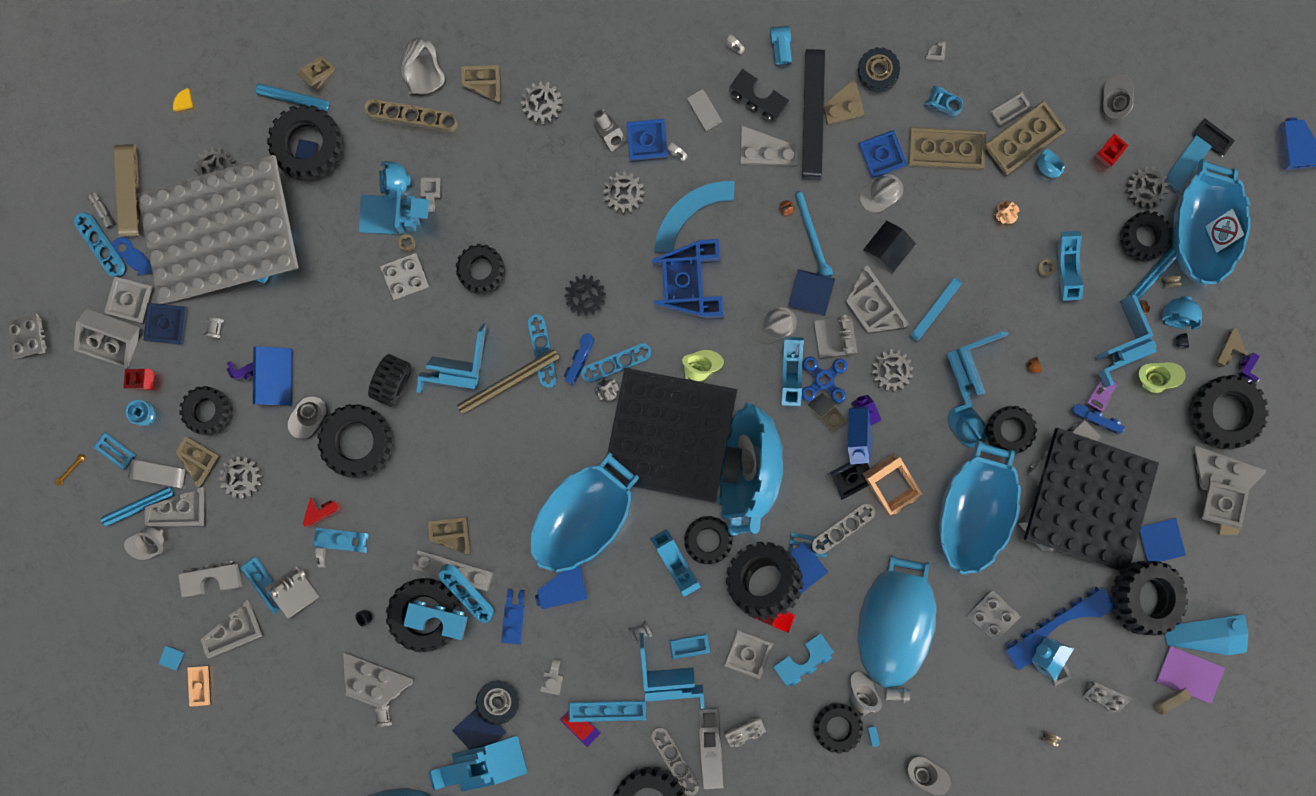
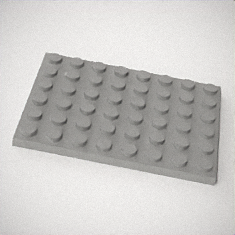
M274 155L137 193L159 304L171 303L298 269L277 160Z

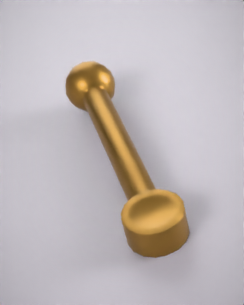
M79 454L77 460L60 478L55 479L56 485H62L63 479L79 462L85 459L83 454Z

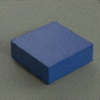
M299 139L295 157L298 159L313 157L316 155L318 143Z

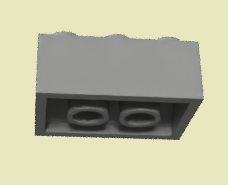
M86 308L76 321L74 350L127 369L138 343L140 327Z

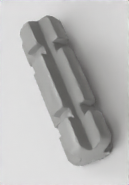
M96 193L90 194L87 200L92 205L99 219L102 220V224L106 228L111 227L114 221L109 216L103 203L99 201L100 198Z

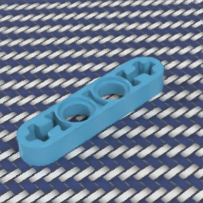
M78 213L74 218V224L109 276H121L125 271V265L93 216L89 213ZM82 218H86V219H87V220L85 221V224H86V225H82V224H81V223L83 222V219H82ZM94 231L98 234L96 242H93L90 237ZM103 247H106L109 251L106 258L101 255ZM114 265H118V267L116 268L117 271L112 270L114 268Z
M954 277L912 332L911 337L919 341L963 282Z
M534 314L528 320V327L534 357L537 359L551 351L544 318L539 314ZM535 318L542 321V324H539L540 331L544 330V333L533 335V332H537L535 325H531ZM542 336L546 339V343L543 347H538L535 344V340L537 337ZM554 362L541 368L548 369L552 367V370H548L549 376L553 377V380L550 381L551 384L543 381V378L546 377L545 371H537L539 381L543 387L551 388L556 384L557 377Z
M639 344L583 367L581 377L585 382L592 383L624 370V368H630L645 362L651 357V348L647 344ZM642 347L644 350H648L646 357L643 358L642 355L636 357L638 361L634 362L631 351L634 350V354H637ZM624 354L629 355L631 358L628 365L620 363V357ZM608 361L613 364V369L610 372L603 371L602 365L604 362ZM599 365V370L603 375L598 376L597 372L593 374L592 379L584 376L587 373V369L595 371L597 370L595 366Z
M451 564L443 565L438 575L439 579L478 621L482 623L491 621L494 613L492 606L455 566ZM456 585H462L465 589H459ZM468 598H473L477 602H471L468 600Z

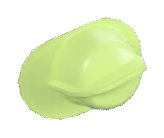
M701 350L684 356L682 364L684 365L685 379L705 380L710 373L722 368L724 364L722 356L712 350Z
M1170 362L1145 364L1139 370L1142 387L1152 393H1160L1167 388L1178 387L1184 382L1186 375L1180 365Z

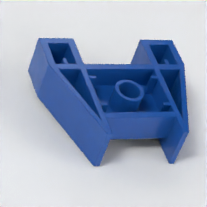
M719 239L698 240L652 259L653 265H662L664 300L654 301L655 306L704 319L724 318L723 297H703L701 262L721 261Z

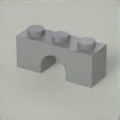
M233 561L221 563L222 566L216 568L212 564L202 566L203 570L195 571V568L184 569V573L178 574L181 596L189 597L205 594L204 583L210 577H214L218 581L220 590L243 587L239 564H233Z

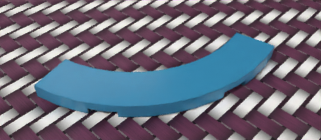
M735 181L707 184L682 197L670 209L661 223L655 241L654 253H669L673 251L682 225L702 207L721 201H733Z

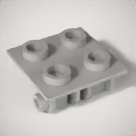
M416 252L380 265L393 300L429 287Z
M38 314L7 322L13 359L36 353H46L45 340H42L45 338V335H41L44 330H40L43 329L42 319Z
M842 315L837 318L814 321L820 359L858 353L852 315Z
M297 566L265 587L287 619L319 598L305 578V572L302 569L299 570Z
M992 590L986 594L985 598L967 617L996 642L1021 618V615Z
M1095 681L1088 683L1087 689L1089 690L1083 695L1091 703L1101 704L1113 712H1119L1132 700V698Z
M753 717L746 720L747 724L743 722L744 725L741 727L737 724L739 728L736 725L728 728L724 734L730 747L741 746L748 739H756L762 736L766 730L761 718Z

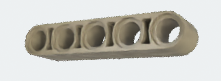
M370 99L364 105L366 114L373 120L442 132H453L458 126L455 116L446 111L377 99ZM371 106H378V111L370 113L369 109ZM390 109H397L396 115L392 117L388 116V111ZM415 112L416 116L414 119L408 120L406 118L407 114ZM428 115H433L434 121L427 123L425 118ZM447 118L453 119V123L450 126H445L444 121Z
M135 144L115 145L114 165L119 236H140L141 220L137 197L139 184Z

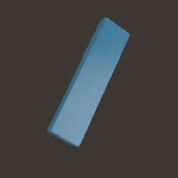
M645 701L568 702L569 722L647 720Z

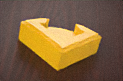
M188 88L179 92L173 102L174 112L193 108Z

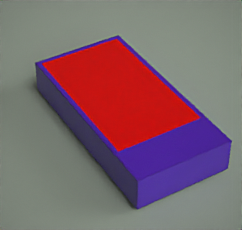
M568 712L560 719L586 747L601 734L590 722H569Z

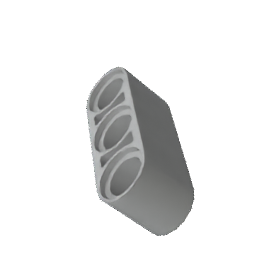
M131 459L128 478L182 488L186 469Z

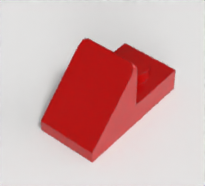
M1114 133L1095 157L1106 167L1110 168L1129 145Z
M125 369L123 388L153 390L155 372L152 369Z
M310 497L303 520L304 527H309L340 510L341 507L338 502L334 501L332 503L331 500L321 505L322 509H319L314 498Z
M788 612L784 615L781 613L777 614L778 618L771 619L770 616H768L767 620H761L758 616L754 619L788 633L796 615Z

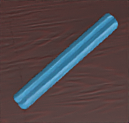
M260 83L255 88V92L259 95L299 105L306 104L307 107L313 105L324 111H327L329 108L328 100Z
M1173 246L1129 296L1135 293L1139 300L1177 258Z
M165 487L102 516L101 522L104 526L113 524L145 509L147 506L172 497L173 491L170 487Z

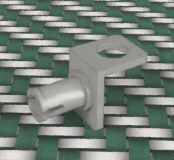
M598 109L594 112L593 116L597 120L594 127L603 137L611 152L627 142L619 126L610 115H606L604 109ZM620 136L618 143L611 144L613 137Z

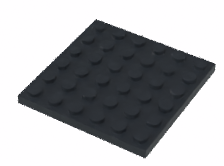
M624 368L607 453L613 454L612 457L633 475L639 476V479L632 487L715 503L738 389ZM605 464V468L618 477L625 485L629 482L611 465Z
M1055 428L1023 540L1117 571L1127 568L1133 559L1159 462L1061 428Z

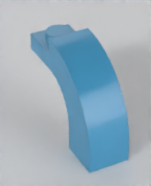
M1081 231L1061 232L1060 242H1058V274L1063 301L1082 300L1084 284L1080 271Z
M784 337L781 405L801 406L804 337Z
M667 529L650 538L684 597L701 588Z

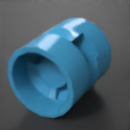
M133 400L127 405L125 410L128 421L136 425L148 426L156 418L154 406L146 401Z

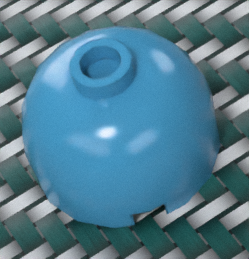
M382 161L380 166H384L383 171H379L380 192L385 193L382 199H396L397 189H401L405 193L407 186L410 185V175L406 174L405 168L401 164L392 161Z
M1181 296L1167 304L1163 312L1162 321L1165 320V324L1174 328L1184 329L1185 326H1191L1190 330H1195L1201 327L1202 311L1200 306L1191 297Z

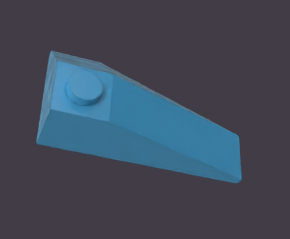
M1245 614L1180 623L1175 625L1174 630L1165 634L1166 645L1223 655L1247 652L1248 644Z

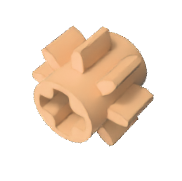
M1002 201L996 208L998 212L995 213V216L1002 224H1012L1017 220L1018 215L1016 213L1020 210L1013 201Z

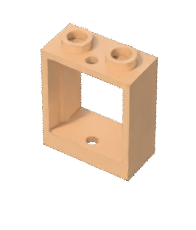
M895 453L863 473L884 510L890 516L902 511L903 507L907 504L916 502L919 496L922 495L903 461ZM898 468L910 489L887 503L875 482Z

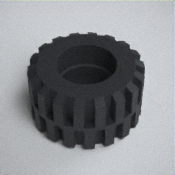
M1150 210L1141 211L1126 221L1125 226L1121 230L1120 240H1123L1122 248L1125 247L1127 249L1125 252L1131 254V258H1139V261H1150L1162 255L1171 245L1170 241L1173 238L1170 233L1173 231L1172 227H1168L1169 221L1165 222L1163 220L1164 216L1162 214L1158 216V212L1155 211L1150 213ZM1140 226H1148L1154 231L1156 241L1153 246H1145L1139 242L1137 229Z
M477 244V246L471 245L467 250L464 249L462 251V255H459L457 258L456 275L468 291L475 292L476 294H487L488 291H494L495 287L500 286L501 280L504 279L505 267L500 254L493 247L491 248L486 244ZM477 259H486L491 264V273L484 279H474L469 272L470 265Z
M391 354L383 357L371 379L368 390L369 398L389 407L393 406L406 386L411 371V364Z
M208 386L195 387V390H189L187 396H183L182 399L184 401L183 403L180 402L182 410H179V415H182L181 421L192 432L201 435L217 434L220 432V429L226 427V422L229 423V415L232 414L229 408L231 404L227 401V396L223 395L221 391ZM203 400H211L215 405V414L207 422L200 421L196 416V408Z
M1006 406L997 410L989 418V423L986 425V437L989 438V444L1007 451L1010 449L1014 450L1015 454L1027 450L1036 439L1035 433L1037 428H1035V424L1037 423L1032 419L1033 415L1026 412L1025 408H1019L1020 406ZM1014 419L1020 424L1022 434L1017 441L1011 442L1003 437L1001 425L1005 420Z
M703 516L694 520L688 526L684 536V545L687 553L693 560L701 564L710 565L722 561L732 548L733 537L728 532L727 524L713 516ZM712 529L718 533L720 543L717 549L705 552L699 548L697 536L702 530Z
M833 703L825 706L823 710L818 712L814 720V735L819 744L829 752L847 753L852 748L854 749L857 743L861 741V736L864 732L863 722L860 715L848 705ZM834 717H843L850 725L848 735L841 740L831 738L827 732V724Z

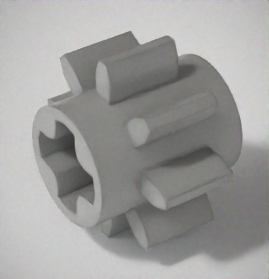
M604 377L597 382V387L594 390L600 400L604 398L605 401H611L616 398V391L620 390L614 378L610 380L608 377Z

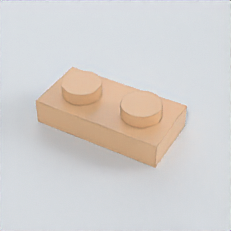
M208 666L187 667L189 706L210 705Z

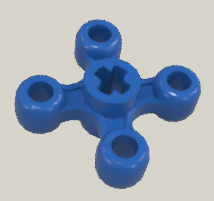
M806 357L802 365L804 370L813 374L814 383L802 389V399L807 402L812 401L818 391L826 390L829 392L834 403H842L846 398V393L842 388H838L835 385L834 378L836 375L847 370L846 360L838 358L833 362L830 369L823 370L818 366L816 358ZM812 361L813 367H808L807 362ZM837 363H841L843 368L838 369ZM823 375L829 378L825 385L822 384V381H819ZM805 391H810L812 396L807 397ZM835 393H840L842 397L837 399Z

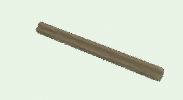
M552 349L457 405L459 411L466 413L559 359L558 352Z

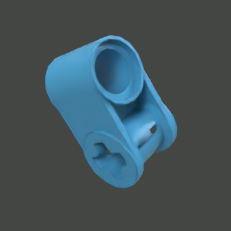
M932 86V93L929 99L925 101V105L953 117L961 112L963 101L960 97L947 92L943 88ZM952 102L957 103L959 108L952 110L949 104Z

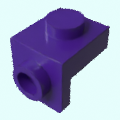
M1254 352L1244 356L1240 362L1242 366L1237 374L1247 378L1248 382L1253 381L1257 383L1260 378L1250 372L1260 356Z
M227 362L229 366L227 372L232 379L235 378V380L240 381L244 378L245 380L253 378V362L238 370L233 362Z
M869 395L860 396L851 403L853 408L869 407L871 425L881 421L876 405Z

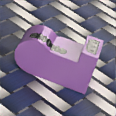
M1100 378L1084 405L1100 413L1103 412L1118 382L1113 380L1114 384L1105 388Z

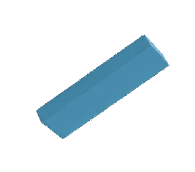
M1196 135L1166 175L1165 183H1170L1169 187L1178 193L1197 168L1199 161L1205 157L1212 146Z
M254 556L239 568L271 612L275 614L280 608L265 589L274 580L259 559Z

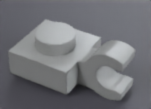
M421 178L420 196L429 200L428 212H435L434 198H440V178Z
M553 659L550 673L544 672L540 691L555 695L560 694L563 675H559L558 672L561 661Z

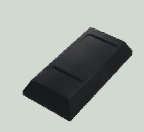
M1205 118L1193 132V134L1203 139L1223 156L1235 142L1233 138Z

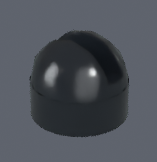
M1187 333L1176 336L1175 345L1178 348H1189Z
M368 610L357 612L355 615L357 623L362 627L368 625L372 621L371 612Z

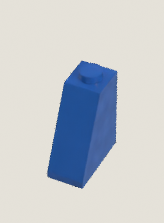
M1297 117L1285 119L1286 121L1280 124L1285 170L1316 167V139L1305 120H1297Z
M869 407L849 408L848 452L850 464L870 463L873 435Z
M580 565L572 570L562 571L538 589V594L535 595L537 606H541V609L588 599Z

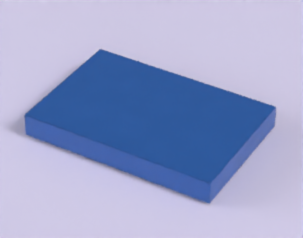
M253 347V404L291 406V348Z

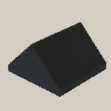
M886 220L863 251L893 274L916 243L904 229Z
M848 462L828 473L841 500L869 486L863 476V473L870 469L868 463L850 464Z

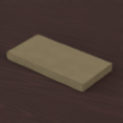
M1044 100L983 146L1003 173L1008 175L1067 130Z
M910 127L908 166L985 169L986 148L983 145L986 144V131Z

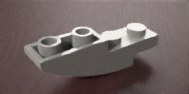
M719 709L699 710V732L704 790L724 789Z

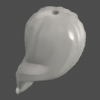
M420 38L409 41L403 51L400 66L402 77L409 86L408 94H428L437 90L444 84L445 76L437 63L434 46L431 42Z

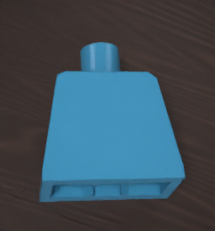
M1045 637L1037 647L1032 662L1040 673L1056 681L1073 648L1058 640Z

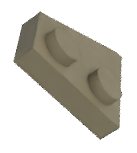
M499 65L461 66L462 87L495 102H500Z
M856 79L852 80L824 104L827 125L865 115Z
M187 436L183 438L175 452L197 487H201L219 457L216 453Z
M466 517L427 522L429 541L467 555L470 554Z

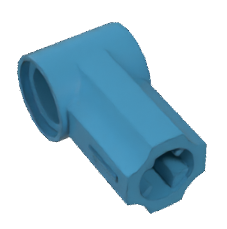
M790 26L770 27L775 64L784 65L792 63Z

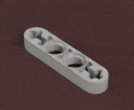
M863 504L816 537L811 543L812 551L815 554L821 555L872 520L876 514L875 508L871 504ZM863 508L865 510L870 509V517L866 515L859 520L857 516L864 512ZM852 518L855 520L856 526L854 529H849L846 526L847 519ZM833 529L840 531L841 536L838 540H834L830 536ZM826 535L829 542L823 545V551L822 549L817 550L816 541L823 542L826 539L823 536Z
M662 727L655 728L651 734L653 743L674 778L682 779L688 774L691 775V777H688L690 783H695L694 791L691 792L690 789H685L687 786L685 780L682 783L680 781L678 783L680 786H684V793L686 795H695L699 789L698 781L668 731ZM656 732H664L663 738L665 742L670 740L671 744H667L660 749L659 746L663 744L660 739H655L657 736ZM669 747L674 748L676 751L675 756L667 758L664 754L665 749ZM682 764L685 766L686 771L683 775L675 773L674 768L676 765Z

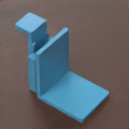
M397 189L396 199L384 200L382 196L361 195L359 232L403 235L405 234V228L408 232H416V227H420L419 218H428L429 200L405 196L401 189Z
M1135 293L1124 298L1120 303L1136 339L1096 356L1097 360L1111 354L1113 356L1114 363L1098 372L1105 388L1114 384L1109 371L1157 352V345L1152 340L1154 335Z
M482 323L477 332L473 363L432 356L426 364V369L439 370L440 373L421 372L418 376L416 392L420 393L422 391L424 381L475 389V385H477L479 380L486 324Z
M1002 331L947 353L966 403L954 408V412H959L973 406L969 396L971 393L968 385H974L977 395L986 393L970 350L1009 335L1008 331Z
M640 633L645 702L700 697L701 709H705L703 685L695 686L693 668L647 671L644 633Z
M514 736L487 746L453 753L454 764L428 772L433 790L460 784L461 791L495 785L527 774V768L518 736Z

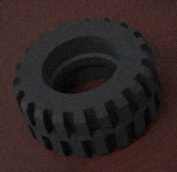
M300 104L298 108L295 105L289 107L290 111L288 112L283 110L280 113L281 117L273 120L274 126L269 128L270 138H267L268 151L270 155L276 156L278 167L290 177H297L299 180H305L306 178L315 180L317 176H325L326 171H332L335 168L333 166L335 162L338 163L341 158L339 154L343 152V137L333 118L323 109L320 110L313 105L307 107L306 104ZM304 126L315 127L320 131L323 138L319 152L308 159L294 157L288 148V142L293 132Z
M1224 375L1208 381V383L1199 388V392L1195 393L1193 397L1195 400L1190 405V409H1192L1190 420L1194 421L1195 425L1192 426L1194 431L1197 430L1199 432V438L1201 440L1205 439L1207 441L1206 444L1216 446L1218 449H1236L1251 444L1255 441L1256 437L1261 436L1263 433L1262 429L1268 423L1265 420L1269 416V410H1266L1265 405H1268L1267 399L1263 400V391L1261 389L1258 390L1256 388L1257 384L1253 381L1248 382L1247 378L1243 376ZM1222 395H1233L1244 406L1245 419L1242 426L1236 430H1225L1214 419L1213 406L1216 399Z
M348 404L345 407L336 408L335 412L329 413L326 416V421L322 422L320 426L321 431L317 436L319 439L317 446L321 452L322 460L325 461L330 469L345 477L360 478L371 476L372 473H377L383 465H386L389 455L392 454L393 438L391 435L392 430L387 420L380 413L361 404ZM353 423L365 425L373 435L372 449L361 459L345 457L338 447L340 432L344 427Z
M757 542V546L750 544L746 546L747 550L742 551L741 549L737 553L739 556L736 559L732 558L730 562L732 567H728L726 572L729 576L726 578L727 591L734 603L745 614L748 613L750 617L757 618L758 616L761 620H767L768 616H770L771 619L778 618L777 614L781 613L784 615L788 613L787 608H793L796 605L795 599H799L801 596L799 589H803V582L801 580L803 574L796 560L784 547L776 546L772 542H767V545L763 542ZM765 566L777 567L781 574L777 587L767 595L755 596L751 594L749 582L752 575L758 569Z
M1138 561L1137 563L1128 564L1127 568H1123L1119 572L1121 575L1115 577V585L1111 587L1113 595L1110 597V603H1113V614H1117L1116 620L1119 624H1123V628L1127 631L1139 635H1164L1174 630L1175 625H1179L1182 622L1181 616H1185L1187 611L1185 606L1188 605V599H1186L1188 591L1187 588H1184V579L1178 577L1179 572L1176 569H1172L1171 565L1160 561ZM1149 580L1155 585L1158 592V604L1150 616L1143 611L1140 604L1141 589Z
M419 578L404 583L394 591L395 593L390 597L389 605L386 607V624L389 626L390 634L394 636L398 644L414 652H431L447 645L453 639L442 636V622L434 631L426 634L418 633L410 627L403 626L409 603L419 597L432 598L439 606L445 607L447 612L452 613L453 609L461 611L459 600L444 583L435 579Z
M643 767L627 775L617 786L613 796H634L643 788L656 789L663 796H685L684 786H680L678 783L680 780L677 777L674 778L670 775L671 772L667 770L665 772L661 771V768L658 767L653 769Z

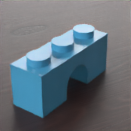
M415 600L414 603H409L403 626L423 631L427 621L435 617L443 623L442 636L459 640L463 639L468 616H464L463 611L453 609L451 613L445 611L443 606L434 605L431 608L426 606V602Z
M818 633L804 643L809 652L806 662L802 664L794 663L788 655L773 666L786 686L789 684L791 686L796 685L801 681L800 676L805 673L807 675L811 674L817 669L815 667L820 662L825 664L833 658L831 654L834 651L821 633Z

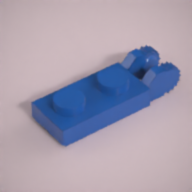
M590 333L583 334L580 339L581 347L575 351L572 357L574 362L565 371V382L572 386L575 385L595 342Z
M1076 404L1071 408L1072 414L1080 419L1115 434L1123 433L1125 426L1120 425L1121 421L1117 419H1106L1102 413L1095 410L1090 412L1087 406H1082V404Z
M508 589L504 608L501 643L521 644L525 607L523 606L524 590H520L518 594V605H512L513 591Z

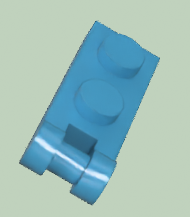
M315 528L313 547L367 553L365 545L369 533ZM354 538H359L358 546L353 545Z

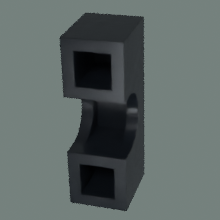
M741 69L729 87L730 95L738 101L741 99L746 102V106L752 111L758 110L761 112V116L767 121H774L776 123L788 106L789 100L775 90L766 98L757 97L753 89L758 79L744 69Z

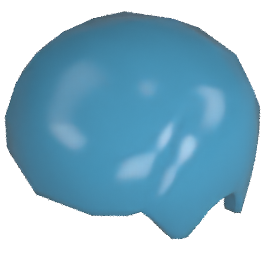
M1045 149L1038 157L1037 165L1043 175L1056 178L1064 172V163L1051 150Z

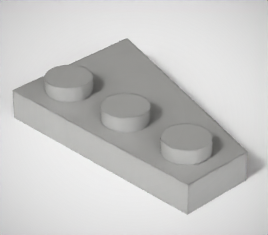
M742 126L740 164L797 166L798 146Z
M201 487L195 491L145 507V527L204 526L205 488Z
M249 600L244 602L243 606L231 613L220 625L218 624L201 639L207 658L214 657L262 637Z

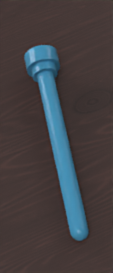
M797 191L795 196L819 265L817 274L830 277L834 275L832 268L825 262L803 193Z

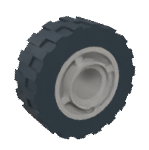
M491 681L485 684L478 692L475 709L479 714L478 716L484 722H488L490 725L505 724L516 714L519 706V697H517V692L507 682ZM495 698L500 699L502 706L499 708L494 707L492 700Z

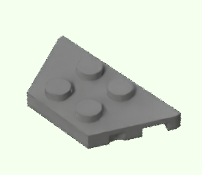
M866 265L846 300L847 305L867 333L907 328L909 323L869 266Z
M1195 446L1193 448V454H1195L1197 460V473L1200 476L1199 483L1203 490L1208 491L1211 481L1249 490L1266 473L1264 469Z
M343 654L346 696L382 709L389 704L391 699H395L400 695L401 691L408 686L410 687L413 683V679L349 654Z

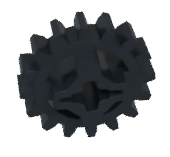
M583 274L582 279L576 276L575 283L571 280L569 281L571 288H565L569 292V294L564 295L566 299H569L566 305H572L570 310L572 312L577 310V315H580L581 312H584L585 317H587L588 312L594 315V309L601 310L599 304H605V301L601 299V297L606 296V293L601 292L604 286H598L600 280L598 279L594 282L592 275L589 279H586L585 274ZM585 283L584 287L576 288L578 285ZM592 286L596 288L598 296L592 293ZM585 291H588V295L590 297H586L585 300H582V296L580 294H584ZM572 295L578 298V306L574 303ZM595 303L593 306L585 308L587 304Z

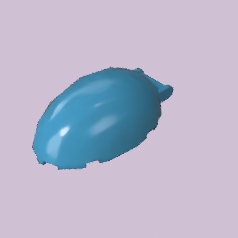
M1206 159L1199 161L1197 174L1180 195L1173 222V247L1180 269L1195 283L1202 285L1217 284L1234 271L1233 268L1244 254L1251 217H1249L1250 202L1249 198L1246 197L1244 184L1241 180H1237L1238 169H1229L1207 162ZM1207 170H1208V171L1215 172V173H1218V174H1222V175L1228 176L1229 178L1224 177V176H1220V175H1217V174H1214V173L1207 172ZM1233 209L1244 236L1221 251L1216 252L1205 226Z
M745 403L744 408L741 411L737 410L731 421V431L727 447L738 448L739 437L747 435L753 446L761 449L760 467L758 475H755L753 480L747 481L743 477L740 464L738 484L724 483L722 479L726 458L725 452L719 482L720 496H717L718 504L722 505L720 513L722 518L729 519L728 532L732 536H736L739 533L750 532L751 534H756L759 532L761 518L771 510L778 498L783 478V445L774 420L759 407L751 403ZM741 521H748V525H741Z
M979 440L975 443L971 459L964 462L952 476L943 495L939 520L942 550L949 565L961 574L980 572L996 560L995 558L998 553L1008 544L1018 520L1021 487L1018 473L1015 467L1012 466L1015 451L1011 449L1007 451L989 446ZM982 451L1006 459L1004 463H1000L987 458L979 457L980 452Z
M610 452L606 454L598 465L588 466L566 478L553 490L538 512L531 532V554L540 568L553 572L572 570L598 555L613 541L629 511L631 503L630 488L636 483L639 476L633 475L615 460ZM606 463L611 465L615 470H617L621 475H623L627 480H629V482L625 485L618 477H616L612 472L605 468L604 465Z
M891 555L888 570L877 577L869 588L859 614L858 645L861 662L870 679L884 688L902 686L917 673L929 653L936 630L937 613L933 589L927 580L929 562L924 564L898 559ZM899 566L923 571V575L921 577L895 572L893 567Z

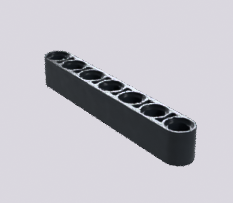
M821 49L805 50L802 178L807 179L822 178L825 50Z

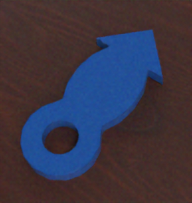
M120 237L113 241L112 246L119 257L124 258L129 267L139 271L137 275L153 274L150 260L148 261L144 253L134 249L130 240ZM124 243L126 250L119 252L118 246Z

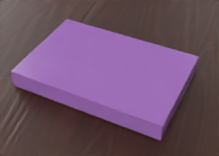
M1169 646L1155 682L1177 691L1187 688L1192 697L1211 704L1225 668Z

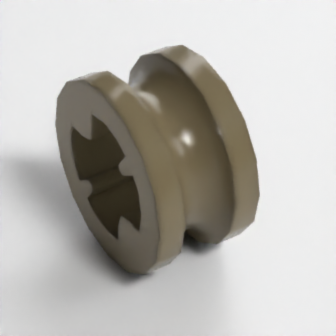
M403 234L398 239V246L402 251L410 252L415 248L416 241L411 235ZM411 239V246L404 248L402 241Z
M1051 259L1042 260L1037 267L1038 273L1044 277L1052 275L1056 269V265ZM1043 263L1051 265L1049 268L1051 272L1048 273V271L1044 272L1042 270L1044 268Z
M1181 276L1164 277L1163 280L1166 281L1164 287L1182 286L1179 282Z
M1045 731V737L1041 740L1058 747L1057 742L1061 738Z

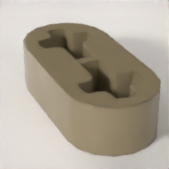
M1183 688L1157 703L1155 707L1160 715L1186 702L1192 696L1187 688Z

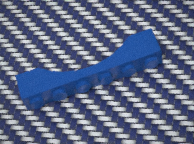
M1096 586L1087 591L1088 595L1083 599L1078 597L1071 602L1072 606L1065 609L1063 607L1056 611L1054 618L1050 620L1049 618L1044 619L1038 623L1040 627L1034 631L1031 628L1022 634L1023 638L1020 640L1014 639L1007 643V648L1004 649V652L1015 669L1021 670L1030 664L1037 647L1059 625L1080 617L1101 618L1110 612L1113 608V603H1110V596L1104 587L1097 588Z

